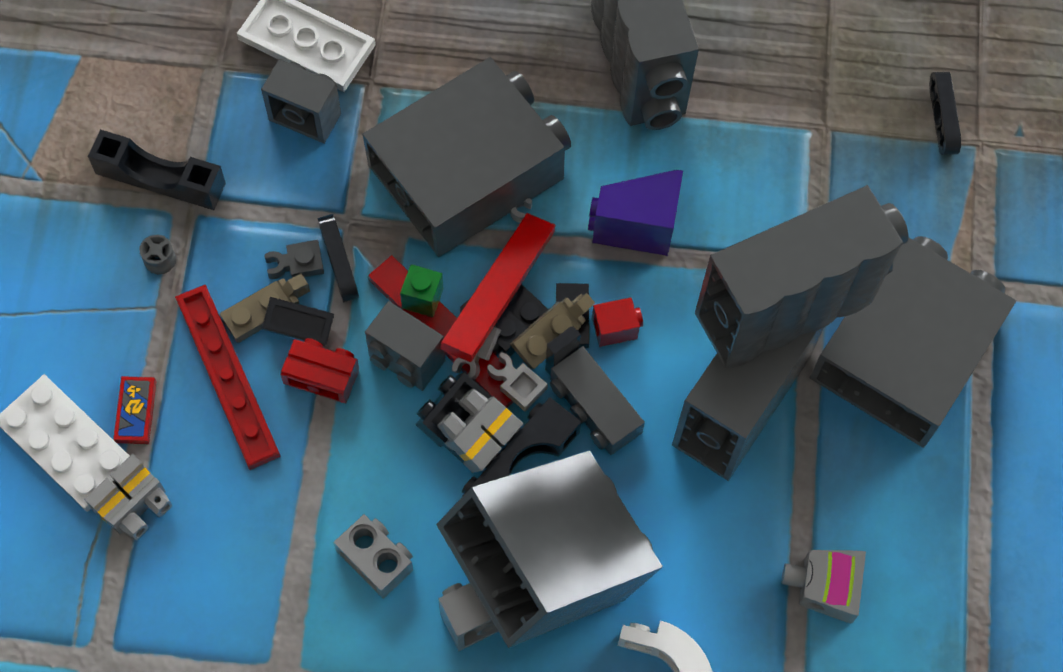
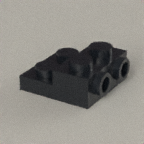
M522 284L494 326L501 329L492 351L495 355L503 352L509 357L512 356L516 351L510 343L548 310ZM467 300L460 307V313L462 312V310L464 309L469 300Z
M465 372L458 374L456 377L450 374L440 384L438 390L441 392V395L435 402L429 399L419 409L417 415L421 419L416 423V426L438 446L447 448L462 463H464V460L454 450L444 444L448 438L437 425L450 412H454L463 422L470 416L459 404L461 398L469 390L475 389L486 398L492 397Z

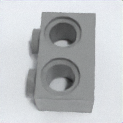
M363 514L333 543L338 554L384 599L413 571L412 562L410 561L413 556L402 543L398 542L395 545L387 537L389 532L378 519L375 518L371 521ZM362 536H369L374 540L372 545L365 549L358 548L355 543ZM385 560H393L398 564L396 569L390 573L380 571L379 566Z

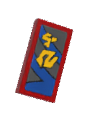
M121 376L113 438L116 443L149 444L157 383L155 377Z

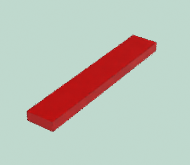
M526 213L442 340L441 350L470 363L472 362L553 236L555 224Z
M391 255L368 275V280L394 305L402 309L400 292L408 270ZM440 301L434 317L402 309L444 337L457 319ZM445 352V355L453 363L458 358L457 356ZM492 352L489 360L479 359L480 373L474 381L490 396H494L508 408L513 401L500 391V386L504 381L492 379L487 372L489 364L497 370L505 368V365ZM468 363L464 364L461 369L467 375L470 372V365Z
M206 284L175 296L249 470L281 457Z

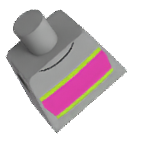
M810 550L804 559L803 567L784 564L781 583L801 587L799 605L841 621L853 623L859 616L866 551Z

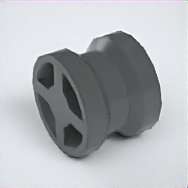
M157 234L151 235L142 241L139 248L140 256L148 271L157 275L165 274L175 266L176 254L169 239Z

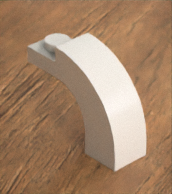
M661 620L656 633L650 632L648 626L638 623L622 626L617 646L656 656L667 663L673 672H713L701 647L693 638L678 627Z

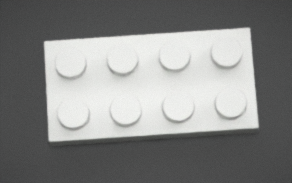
M260 0L237 32L238 40L278 60L281 59L288 63L296 62L307 71L317 75L321 73L329 76L336 82L337 89L345 92L376 45L374 38L296 0Z
M45 374L0 413V428L86 512L91 508L84 499L106 478L116 485L110 474L130 457Z

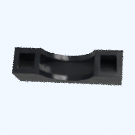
M101 129L88 155L89 161L97 175L211 210H215L226 184L221 166L193 157L184 162L168 161L146 152L130 138Z
M551 397L543 405L538 403L530 411L527 417L529 421L522 429H518L507 442L508 445L500 454L497 453L485 467L486 470L477 479L473 476L462 489L463 496L471 487L511 475L514 467L530 455L545 453L559 457L580 433L581 421Z

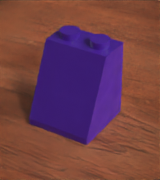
M672 170L601 186L599 198L592 197L588 230L593 231L592 243L668 256L683 170Z

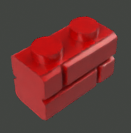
M306 338L304 342L295 339L280 375L283 384L346 404L359 372L358 359L354 358V354L348 350L337 348L334 352L323 348V344L314 339Z

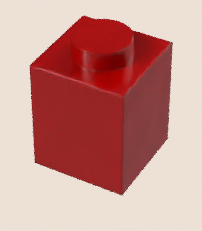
M632 297L593 305L592 321L599 347L638 338L639 328L643 327V317L640 308H634Z

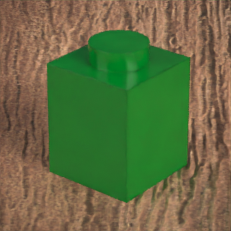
M411 264L400 292L402 309L434 317L443 292L442 273Z

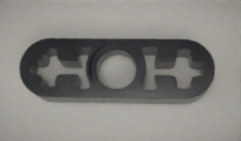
M932 72L929 89L939 152L941 155H957L961 149V132L950 72Z
M330 214L317 218L343 303L359 298L334 215Z

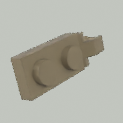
M302 274L289 279L287 282L284 278L222 311L219 313L220 317L235 341L240 343L262 330L270 297L299 304L298 298L310 292L309 284Z
M588 293L580 294L572 302L568 297L560 302H556L513 340L510 345L530 369H535L546 359L547 344L569 327L574 326L576 330L581 328V325L586 321L582 314L592 307L595 302Z

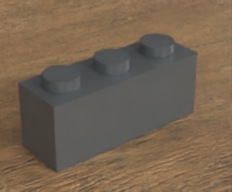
M584 346L551 368L550 386L553 392L560 399L564 397L571 405L570 411L572 415L579 419L581 424L585 423L591 430L590 436L599 449L605 448L612 455L642 434L645 424L644 420Z

